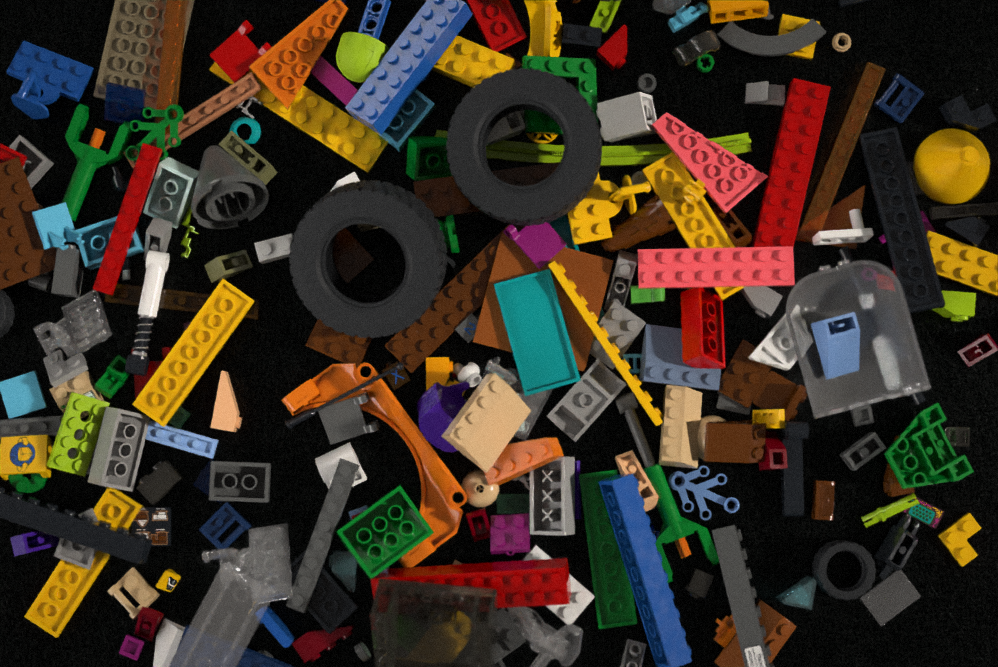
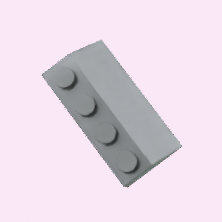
M106 406L88 483L133 492L150 422L149 416Z

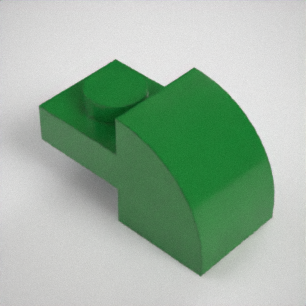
M118 355L107 367L106 372L95 384L94 389L111 399L116 391L124 386L131 375L125 372L126 359Z

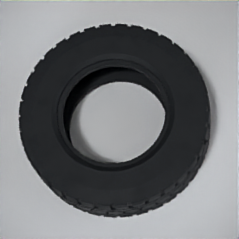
M511 69L503 73H496L492 77L482 80L479 85L474 86L471 92L464 96L461 104L459 103L447 133L446 151L452 177L460 191L484 214L512 225L531 226L544 224L556 220L567 214L570 210H573L591 190L597 178L602 159L600 129L589 103L569 82L552 73L538 69ZM521 110L538 111L549 116L559 125L564 136V152L559 166L547 179L531 186H514L501 181L492 173L486 157L487 140L494 126L505 116Z
M374 180L344 184V186L333 189L317 201L298 224L290 248L289 264H291L292 281L295 289L297 288L298 290L297 294L304 301L303 304L309 311L311 310L312 315L318 320L321 319L322 323L329 328L331 326L335 331L345 332V335L353 337L357 335L359 338H368L369 336L370 338H378L381 335L383 337L392 335L394 332L397 333L416 322L429 308L438 294L447 266L445 238L443 231L440 230L441 226L438 220L434 218L432 211L429 207L426 208V204L421 199L415 198L416 195L410 191L406 192L404 188L397 185L393 186L392 183H381ZM366 223L379 226L392 234L399 242L405 256L406 271L403 282L396 288L379 294L359 291L345 282L338 273L333 259L334 241L340 230L353 224Z

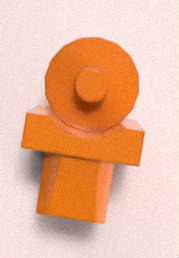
M732 614L730 617L726 615L723 621H720L718 618L715 621L719 626L715 630L717 635L714 637V640L724 648H726L736 634Z

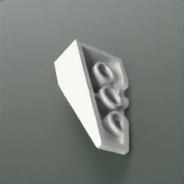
M164 619L156 636L153 667H171L185 627Z

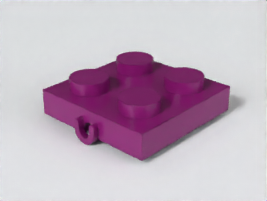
M529 513L491 516V554L506 553L509 556H513L514 553L530 552Z

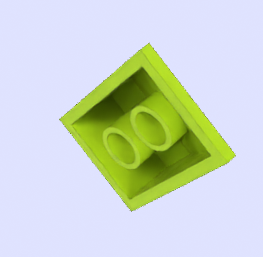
M942 290L945 306L932 309L945 318H951L953 322L968 321V318L975 316L976 293Z

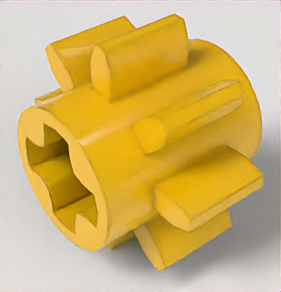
M699 178L696 182L691 179L683 189L686 193L684 198L690 203L693 200L699 202L707 192L704 189L705 183Z

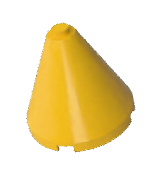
M948 128L931 134L919 145L913 159V170L918 187L927 197L942 204L954 205L971 200L983 190L990 175V158L985 146L976 136L961 129Z

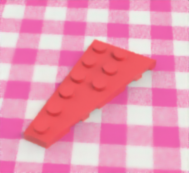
M667 112L651 125L696 180L699 178L705 183L704 189L724 214L768 177L766 174L754 169L752 165L738 159L736 155L717 143L703 137L701 133L695 132L686 126L685 123Z

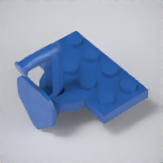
M23 40L6 71L7 75L23 81L18 94L12 95V102L32 119L48 118L49 111L44 105L55 102L60 95L78 102L94 73V68Z

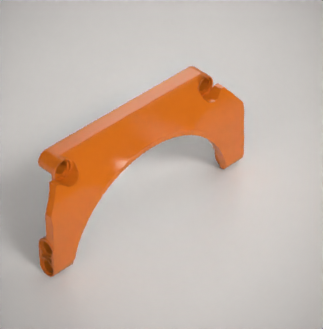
M362 363L358 368L355 364H332L313 379L307 380L285 396L282 402L294 416L311 408H317L379 374L369 363ZM363 367H370L371 375L369 377L361 375ZM381 378L339 401L367 391L370 399L366 403L359 404L361 410L369 412L389 424L405 441L416 461L421 481V505L419 512L434 533L398 559L403 568L414 567L457 533L463 510L459 507L465 504L467 494ZM461 492L464 500L461 503H456L453 500L454 493Z

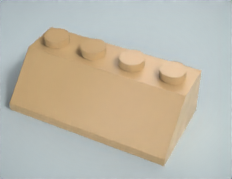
M666 385L663 395V423L661 424L659 465L698 468L699 445L697 431L701 421V392L686 386Z

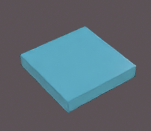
M36 371L0 382V392L9 419L47 408Z

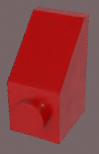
M625 24L597 50L596 55L611 70L615 67L619 69L626 62L627 26Z

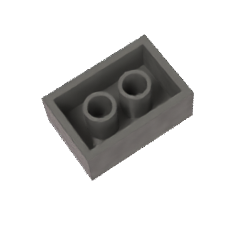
M211 461L209 500L268 503L270 499L271 463Z

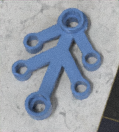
M700 466L697 470L687 474L680 471L673 472L669 477V485L672 489L678 490L683 511L691 512L694 509V504L689 501L686 489L693 492L700 510L699 516L703 520L711 518V511L707 509L703 497L723 505L727 512L734 513L739 509V501L736 498L728 497L726 499L706 490L716 485H724L727 482L726 475L720 473L715 478L695 485L689 481L699 476H708L710 471L707 466ZM701 468H706L707 473L705 475L700 473ZM723 476L724 482L719 483L718 477ZM677 477L681 478L679 485L675 483V478ZM729 501L734 503V507L731 509L727 506ZM686 503L691 504L690 510L684 508ZM703 511H708L709 516L707 518L702 517Z

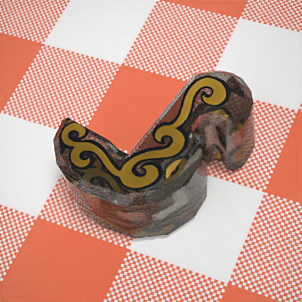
M709 30L696 35L685 44L677 46L673 49V54L678 65L684 67L708 52H716L721 48V44L715 32Z

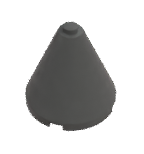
M209 146L203 154L191 202L194 218L197 219L198 224L210 229L234 228L239 226L238 222L248 218L251 221L265 209L269 200L265 184L220 146Z

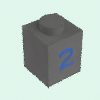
M471 313L455 329L468 344L474 339L479 320L478 314L474 316Z

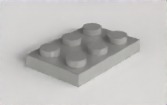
M614 300L598 323V326L605 328L609 334V337H607L610 344L615 343L620 351L618 355L622 358L646 322ZM594 335L589 353L611 369H614L615 365Z

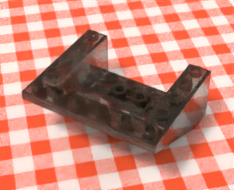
M379 579L370 614L375 667H494L497 621L496 589Z

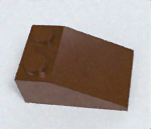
M753 420L706 422L704 461L733 463L764 462L766 424Z

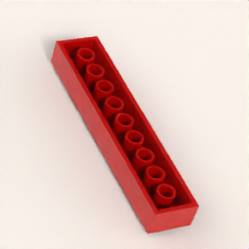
M793 78L789 84L751 247H794L831 89L829 86Z
M567 558L384 569L371 579L376 615L569 604L571 599Z

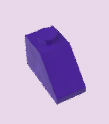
M41 531L10 537L14 556L58 546L59 543L58 537Z

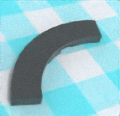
M811 19L807 24L793 32L778 36H762L747 32L730 21L717 35L733 48L752 55L782 56L810 46L825 35L826 30L814 19Z

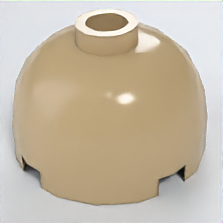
M482 469L468 473L461 485L467 494L466 502L477 508L491 505L497 499L499 493V485L489 486Z

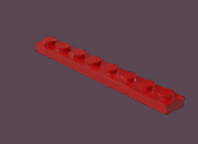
M145 143L142 144L93 289L113 296L163 151L161 148Z

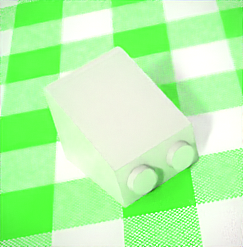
M637 92L597 103L598 109L596 113L601 121L600 133L604 141L614 142L657 133L651 127L657 121L651 95Z

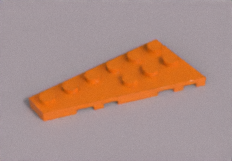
M328 0L249 66V69L287 111L348 12V8L341 0Z

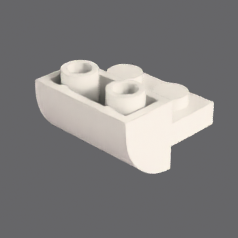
M350 442L315 458L317 468L328 489L340 458L360 465ZM361 465L352 487L367 480Z

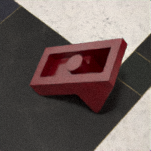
M142 607L134 634L152 642L164 614L150 607Z

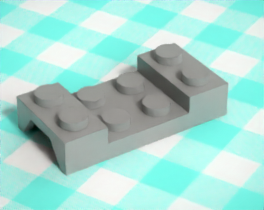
M599 359L580 378L581 381H578L546 416L574 442L580 438L627 385Z

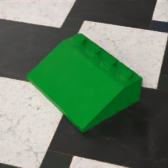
M400 485L335 531L344 546L370 579L374 578L434 533Z

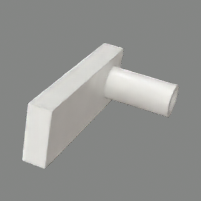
M853 209L849 211L853 229L819 231L812 238L813 245L860 243L868 241L874 234L872 228H864L861 210Z

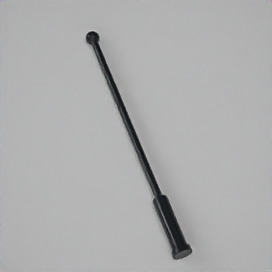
M398 362L395 367L315 409L311 408L292 419L286 420L287 428H293V426L314 416L316 412L396 370H402L404 364Z

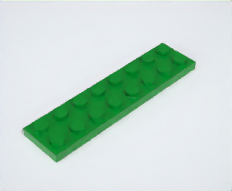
M617 470L579 474L598 629L637 624L634 595L598 481L618 475Z

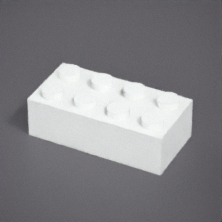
M535 544L521 561L552 558ZM569 574L571 586L570 603L546 606L570 626L595 596Z

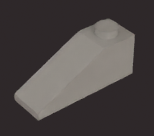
M767 286L745 287L741 289L751 307L756 310L755 313L763 318L772 316L783 297Z

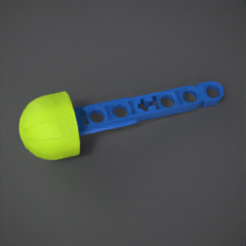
M368 0L358 32H346L341 36L336 52V62L342 74L351 81L365 82L389 51V48L379 41V37L391 4L390 0ZM375 5H382V9L379 12H373ZM370 22H376V26L373 29H367V25Z

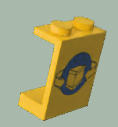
M48 435L1 437L0 476L4 480H8V476L13 474L39 473L43 478H50L51 467H48L47 463L52 451L51 445L53 441Z

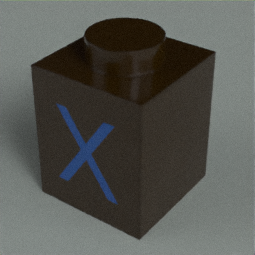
M392 360L384 365L385 369L382 372L384 373L395 367L399 361L395 362ZM404 368L386 375L394 391L411 381Z

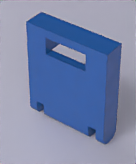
M268 603L255 612L256 620L260 624L263 623L283 647L287 648L295 641V635Z

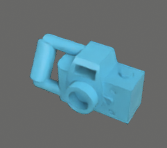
M700 2L698 5L690 6L687 9L685 6L675 12L677 15L668 21L672 32L674 33L698 20L701 14L709 11V6Z

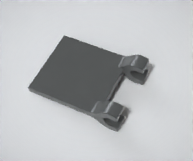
M367 391L333 403L318 411L330 444L379 430L378 420L366 423L359 405L368 402V399H370Z

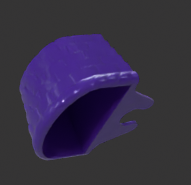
M465 381L450 386H443L436 382L418 399L417 411L420 431L428 442L442 451H457L442 435L467 402L463 398L462 393L470 387L469 382Z

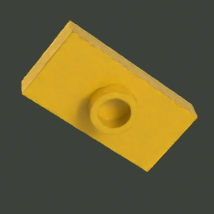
M784 409L752 410V420L765 423L766 429L785 428Z

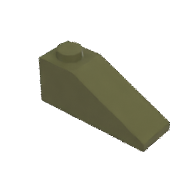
M232 130L219 143L220 147L263 181L265 185L277 174V171L267 160Z

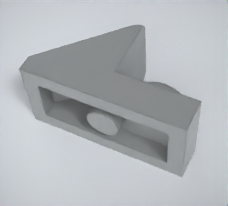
M768 81L746 84L745 103L784 105V85H770Z

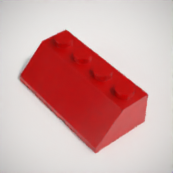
M691 288L681 292L683 363L694 368H726L723 301L719 296L704 288Z

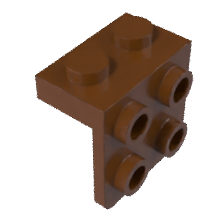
M770 371L752 402L763 410L784 409L785 422H788L795 418L798 412L796 410L798 404L804 402L807 396L805 393L807 388L801 384L796 385L776 372Z

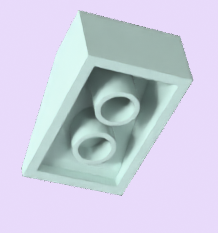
M170 157L161 161L143 213L153 218L172 222V227L177 229L192 201L199 171Z

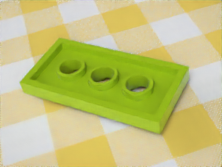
M71 392L47 463L48 467L85 477L99 437L106 406L109 407V402ZM83 411H88V419L82 421L80 419L81 413ZM81 429L83 431L82 437L75 439V431ZM76 448V455L69 458V449Z

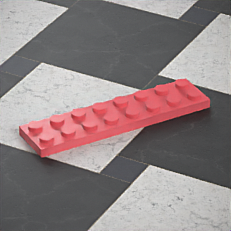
M793 246L638 249L637 251L638 289L795 285Z

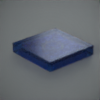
M108 82L106 84L104 120L119 123L131 122L132 120L143 122L144 116L142 111L145 106L146 90Z

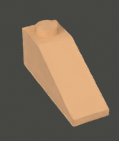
M221 371L210 428L236 432L237 428L240 429L242 418L239 417L240 412L229 374L226 371Z
M631 450L615 456L620 474H633L637 478L639 484L638 491L644 499L645 512L654 509L659 496L634 452Z

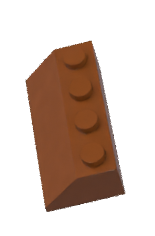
M759 599L755 605H759L762 617H759L760 625L765 626L767 636L763 638L765 645L769 644L772 656H768L771 663L797 626ZM737 632L714 661L718 666L745 667Z

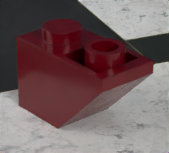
M767 431L764 462H759V470L788 468L787 452L776 431Z

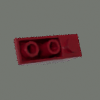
M354 625L339 626L331 634H328L324 628L309 630L296 639L292 645L304 662L310 660L312 663L321 656L319 652L324 649L329 651L336 646L335 641L340 637L344 640L350 636Z

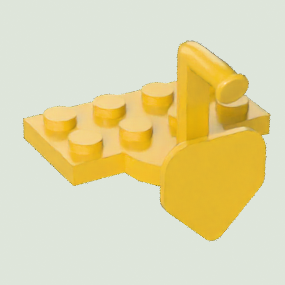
M598 172L597 178L586 197L573 210L567 213L574 245L612 238L609 218L614 217L621 210L623 203H625L630 214L636 213L637 206L634 194L641 192L649 193L651 190L650 183L645 181L641 184L632 185L630 176L625 175L622 178V187L619 188L610 181H601Z

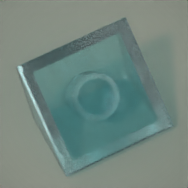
M806 576L778 595L776 599L786 605L812 609L817 582L814 578Z

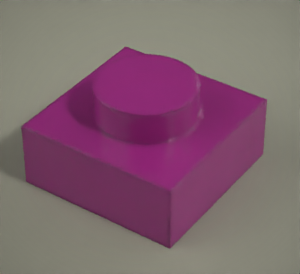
M127 634L119 654L137 661L145 641Z

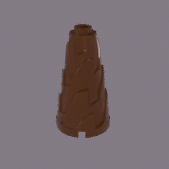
M656 195L644 203L636 213L615 226L614 230L611 231L612 238L603 239L604 241L601 244L606 252L610 251L613 253L623 248L627 249L641 241L658 235H664L676 229V226L672 222L661 199Z

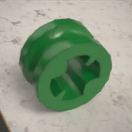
M704 54L698 58L696 63L698 70L704 73L709 72L714 66L713 57L709 54ZM708 59V64L710 65V67H702L703 63L700 61Z

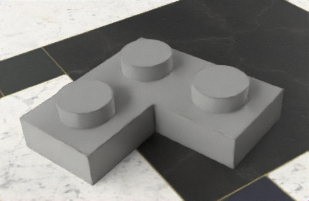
M61 350L43 358L50 383L54 388L89 369L86 359L81 352L68 360H65Z

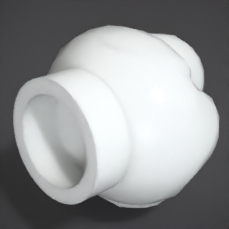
M469 362L466 366L460 363L453 365L452 377H458L460 383L469 382L470 387H475L480 383L482 378L479 375L480 369L477 364Z

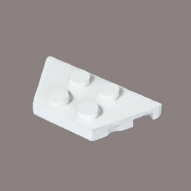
M793 304L749 355L748 358L750 360L787 371L809 347L812 340L806 331L804 321L798 315L796 304Z

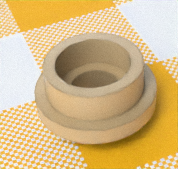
M838 33L832 39V46L838 52H845L851 46V39L845 33ZM842 40L844 42V46H840L838 44V41Z

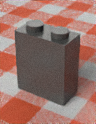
M64 244L69 246L68 249L61 250L57 247L51 293L63 297L80 298L84 261L79 247Z

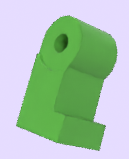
M638 285L630 286V304L666 301L665 288L638 289Z

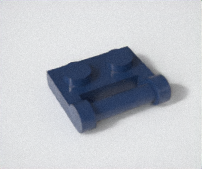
M895 74L893 82L880 99H876L873 104L876 108L882 110L901 124L925 93L900 74ZM899 85L903 86L904 89L892 105L888 106L886 104L888 99Z
M226 502L199 530L225 554L228 551V547L245 530H248L251 524ZM237 521L240 525L221 542L218 538Z

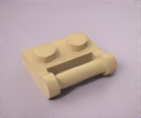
M134 567L108 590V593L125 607L133 620L138 618L142 607L148 608L160 596ZM123 587L140 604L137 608L120 592Z

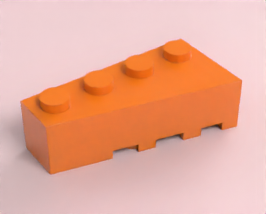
M542 438L507 444L487 473L484 472L488 485H501L563 457L558 438Z

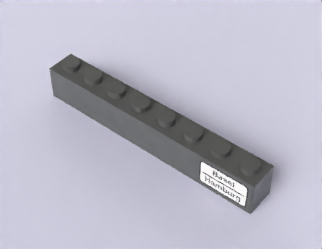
M735 525L712 530L745 667H774V664H770L768 656H772L769 644L765 645L763 638L767 636L765 626L760 625L759 617H762L759 605H755L754 598H757L754 586L751 587L749 579H752L750 567L746 568L744 561L748 559L745 548L741 549L740 541L743 540L741 530H737Z

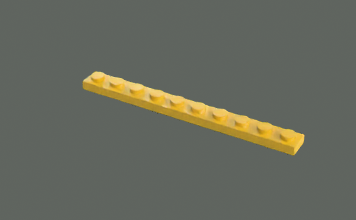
M555 261L548 265L549 269L654 425L658 426L663 423L661 419L663 414L658 407L653 408L650 403L652 398L647 391L643 392L639 386L642 383L636 375H631L629 372L631 367L625 358L621 360L618 355L620 351L615 343L610 344L607 339L609 334L604 327L600 328L596 323L598 318L593 311L589 312L585 305L588 303L582 294L577 295L574 290L577 287L571 278L567 280L563 274L566 270L562 264Z

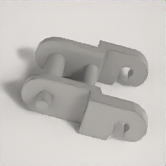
M252 96L251 98H248L249 102L247 103L245 108L242 106L244 101L237 105L236 108L243 109L242 112L253 119L254 116L248 113L247 108L252 102H256L261 106L263 105V103L261 101L258 102V100Z

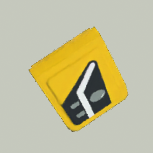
M171 569L165 570L156 587L172 592L181 576Z

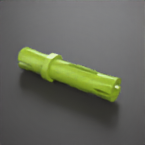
M915 493L862 516L863 522L872 518V520L864 523L865 527L868 528L880 521L884 522L887 518L920 504L918 499L908 502L917 498Z

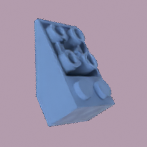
M855 312L811 323L826 380L859 371L860 329Z

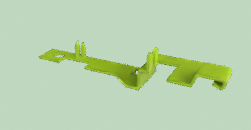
M191 204L182 222V225L188 227L180 244L186 248L185 253L181 254L182 257H188L191 251L189 247L191 238H187L189 232L198 234L194 231L195 228L189 225L192 213Z

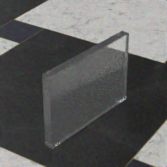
M899 570L883 580L860 599L878 624L882 626L921 596L903 571Z

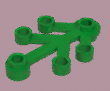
M176 104L169 105L166 110L154 109L153 107H145L142 114L147 119L165 117L160 123H147L140 120H132L129 127L134 132L140 130L152 131L138 145H132L126 149L125 154L129 160L137 161L142 144L149 145L156 138L157 147L161 148L164 156L160 157L159 160H165L168 157V152L165 149V129L169 125V146H180L181 139L178 136V123L182 121L184 112ZM148 109L151 110V116L147 115ZM174 110L177 112L176 118L172 114ZM135 122L138 123L137 129L134 128ZM173 138L177 140L176 145L172 143ZM135 149L138 151L137 156L133 153Z

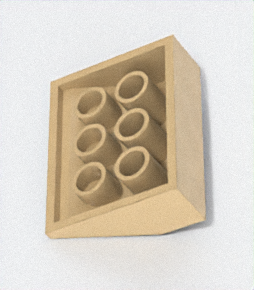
M495 373L487 374L443 433L442 437L487 473L531 410Z

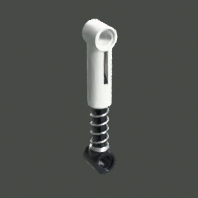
M148 251L146 273L138 309L140 324L137 325L139 329L136 332L137 339L134 340L136 343L132 354H129L126 360V373L140 376L147 375L149 357H147L146 348H149L147 343L150 340L149 333H151L150 328L153 325L152 319L157 317L165 272L169 266V253Z

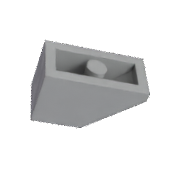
M153 218L146 230L144 260H146L149 250L167 252L171 239L172 222Z

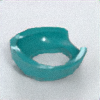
M244 116L233 121L230 131L232 130L238 136L237 128L241 124H248L252 129L249 140L244 142L255 144L258 141L261 129L256 120Z

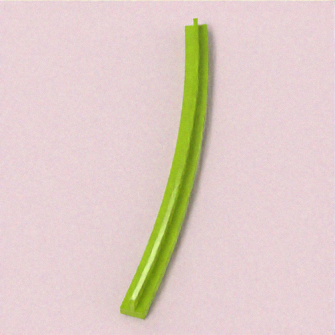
M437 130L435 137L447 138L448 132ZM748 133L708 139L734 155L752 151L751 139H749ZM505 140L486 146V157L488 159L534 164L561 162L564 152V145ZM666 143L602 146L600 166L651 165L670 154L672 150Z

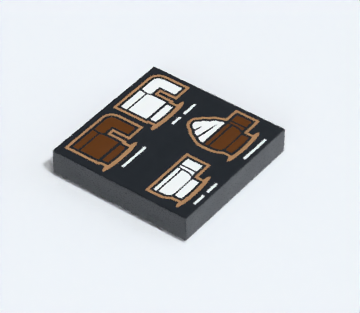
M142 507L131 523V533L139 532L146 534L148 539L153 540L151 546H171V507Z

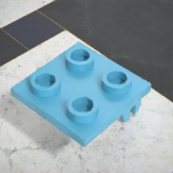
M66 202L32 212L44 250L51 247H59L61 250H66L69 246L64 245V243L75 242L77 245L84 243V240H80V237L83 235L75 231Z

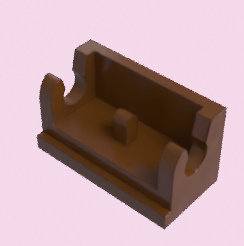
M813 480L811 519L833 520L835 481Z

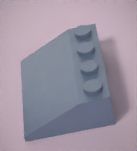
M645 324L639 372L640 382L686 386L688 388L712 391L719 390L721 369L694 368L683 363L682 329Z

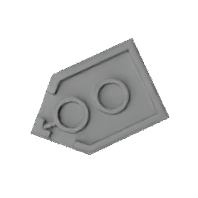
M93 508L79 514V516L83 514L94 517L93 520L98 522ZM60 538L54 556L90 570L97 550Z

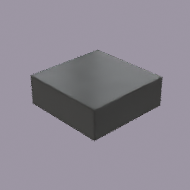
M870 404L850 408L854 427L874 423Z

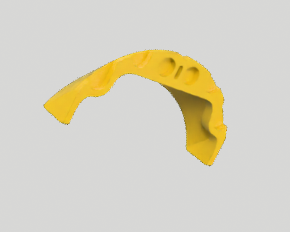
M524 0L530 20V44L527 56L559 57L562 45L561 12L557 11L555 5L557 0Z

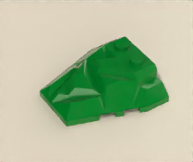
M935 403L922 410L885 452V456L902 489L959 481L974 472L966 455L956 456L940 423L947 419L939 403Z

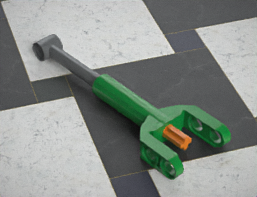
M83 104L77 106L65 135L68 145L77 160V165L62 200V203L66 202L72 222L76 221L95 170L104 165H111L122 160L133 133L129 127L130 122L125 121L118 129L109 154L100 150L106 134L105 131L95 128L89 145L79 142L89 118V107ZM51 271L30 278L28 285L41 291L49 292L53 283V276L50 275Z
M633 392L614 398L620 415L624 413L646 467L644 472L659 496L656 507L663 524L659 534L656 536L655 545L657 551L662 556L661 564L668 576L667 583L673 581V573L661 544H668L674 541L680 558L691 555V551L685 537L693 534L694 531L697 532L705 555L710 560L712 566L719 564V558L708 529L681 517L663 469L654 460L635 409L638 408V404Z

